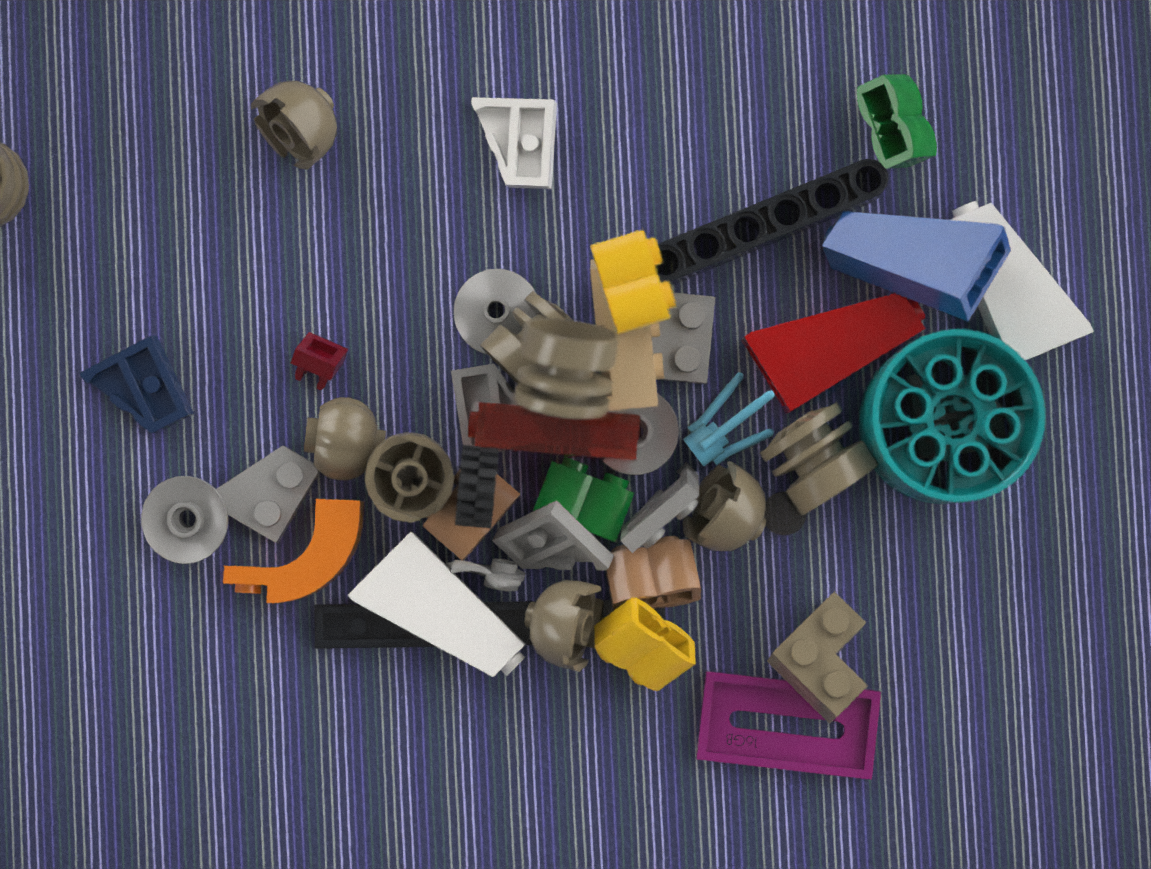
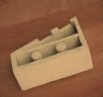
M594 259L590 260L595 323L597 326L617 333ZM655 323L619 335L614 369L601 371L602 376L612 381L611 392L605 394L610 400L608 411L658 406L656 380L665 378L662 353H653L652 337H660L659 323Z

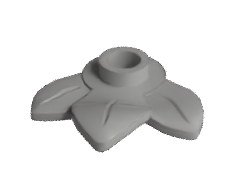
M492 559L491 565L463 560H455L447 564L451 568V573L466 571L484 576V586L496 590L518 591L521 581L525 579V572L517 569L518 563L507 559Z

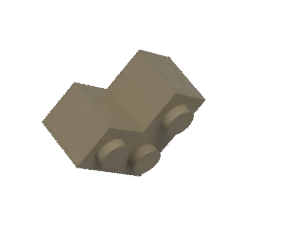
M835 591L767 660L829 724L868 686L836 655L863 628L866 622Z

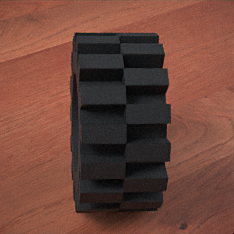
M463 445L455 525L491 529L499 448Z

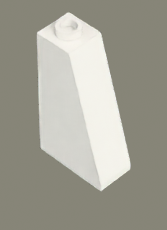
M973 201L952 211L954 218L950 220L994 223L1004 226L1011 252L978 304V308L991 336L1008 344L1024 360H1028L1094 332L1089 321L992 203L979 207L977 202Z
M410 532L348 594L359 605L492 677L500 670L507 676L525 658L520 652L525 643L455 573H451V569L413 532Z

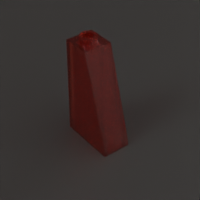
M479 402L478 412L470 411L468 438H475V446L499 448L501 451L635 463L640 415L608 412L607 415L599 418H561L536 412L520 405Z

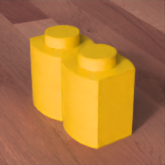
M640 230L591 246L596 268L618 335L671 318L669 309L676 307L669 281L660 283L655 265L663 262L655 237L646 239L644 230Z
M631 597L594 625V647L599 657L606 663H612L619 668L627 669L630 678L636 684L643 685L653 691L661 690L696 664L695 642L676 624L663 620L651 606L640 599Z

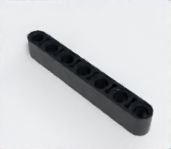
M860 160L658 244L660 254L673 257L677 263V269L673 274L667 276L657 273L660 283L669 281L670 286L839 217L843 211L851 212L877 200L887 187L889 179L887 170L877 160ZM860 172L872 174L877 182L876 190L865 192L859 189L855 181L856 174ZM823 188L833 191L837 198L836 206L829 209L822 208L815 200V192ZM780 205L792 207L797 214V221L792 225H782L775 218V208ZM746 221L753 224L757 230V238L751 242L739 240L734 234V226L737 223ZM700 238L711 239L716 244L717 254L709 259L700 258L694 252V242Z

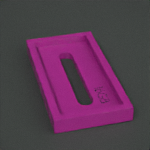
M705 671L696 759L872 780L881 691L864 689L834 720L840 722L844 727L841 737H814L738 728L730 723L731 713L737 710L825 720L786 680Z

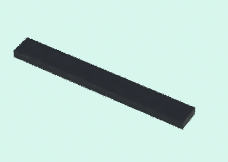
M603 600L604 610L602 619L613 612L611 600ZM532 601L484 602L525 645H533L530 639V628L525 626L526 610ZM359 604L314 605L315 649L437 647ZM665 607L655 608L654 610L665 620Z

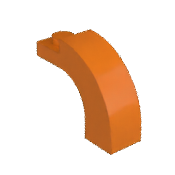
M316 499L313 537L309 546L300 557L280 567L224 566L223 583L235 584V593L261 594L262 585H267L266 603L294 601L320 591L344 571L356 552L363 528L364 501Z

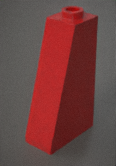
M893 293L752 331L745 335L741 341L774 392L782 408L788 414L926 329L921 322L926 317L918 302Z

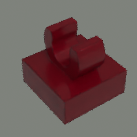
M308 332L295 348L290 363L297 366L295 379L301 381L307 371L319 376L316 389L322 390L344 364L349 349Z

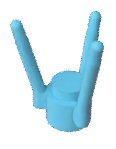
M738 372L700 418L688 426L691 433L683 440L704 467L711 461L718 465L727 457L773 436L774 431L769 428L722 448L729 443L725 435L773 399V391L769 390L719 428L714 422L706 427L707 423L743 380V373Z

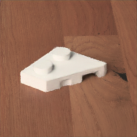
M472 97V106L478 114L486 133L485 137L496 157L505 185L509 188L552 189L557 113L556 101L550 99Z

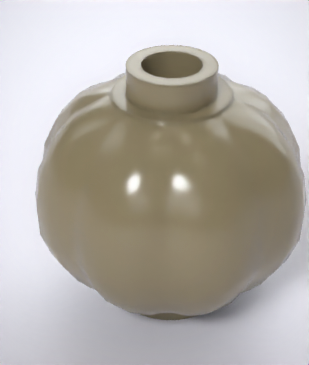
M338 397L320 406L319 418H307L304 452L315 453L313 465L324 476L340 481L351 480L366 472L367 460L376 446L385 440L386 430L377 429L378 425L374 414L366 404L357 399Z

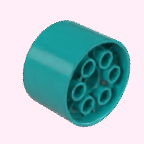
M967 329L943 330L928 334L889 357L870 379L864 391L859 411L860 438L879 464L874 468L877 474L899 493L914 500L931 504L975 501L995 495L1006 489L1021 477L1031 465L1040 448L1045 428V404L1042 390L1027 362L1018 352L1003 341L991 335ZM961 352L975 356L968 375H964L960 364ZM935 362H943L950 367L952 379L948 385H939L933 380L931 369ZM906 363L922 381L923 385L919 388H915L896 375ZM980 372L989 373L995 379L996 389L991 396L981 394L976 388V377ZM1011 392L1015 407L997 409V404L994 400ZM906 394L916 396L922 404V411L916 419L906 417L901 411L900 402ZM948 396L947 401L940 402L942 398ZM960 397L965 399L968 403L963 404L962 402H960ZM944 407H947L949 413H967L966 417L960 418L959 421L953 423L954 431L951 430L949 425H934L933 421L945 415ZM994 415L1003 416L1008 421L1009 432L1004 439H998L990 432L989 422ZM974 421L973 427L970 430L968 428L969 423ZM909 426L908 432L912 435L888 447L883 429ZM957 435L960 437L959 439H951V437ZM920 437L928 438L935 446V455L929 462L919 460L914 453V444ZM988 444L1007 456L999 468L989 457L986 449ZM965 447L973 449L979 457L978 467L971 473L963 470L958 462L959 453ZM940 461L948 462L946 489L930 485Z

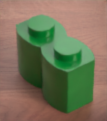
M908 74L881 75L857 87L859 110L867 124L872 127V146L877 159L886 169L912 167L936 156L937 142L934 131L927 119L922 116L921 94L916 83Z
M567 457L563 458L561 464L552 461L533 511L557 501L590 533L616 542L635 494L627 490L629 481L606 472L602 480L586 474L588 465Z

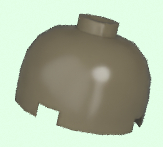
M300 81L278 82L265 90L251 103V109L257 108L259 111V115L254 118V122L264 139L282 158L287 156L288 151L299 161L294 164L297 168L308 170L333 146L337 135V122L333 111L334 103L323 89H315Z
M404 432L391 435L376 446L367 460L365 484L368 495L376 508L393 520L410 523L420 521L421 518L428 517L432 513L435 514L441 510L452 493L454 474L450 457L438 442L424 434Z
M732 461L727 462V469L721 465L716 466L702 480L699 485L700 496L696 498L699 504L694 510L692 518L687 515L683 519V533L685 536L698 545L712 551H733L750 540L757 539L766 525V518H764L766 502L762 487L751 474Z
M575 580L559 581L545 589L536 602L532 601L529 604L525 614V626L530 628V639L537 654L546 662L579 672L586 667L589 660L582 658L586 647L595 649L594 625L603 618L604 601L595 598V593L602 591L600 586Z

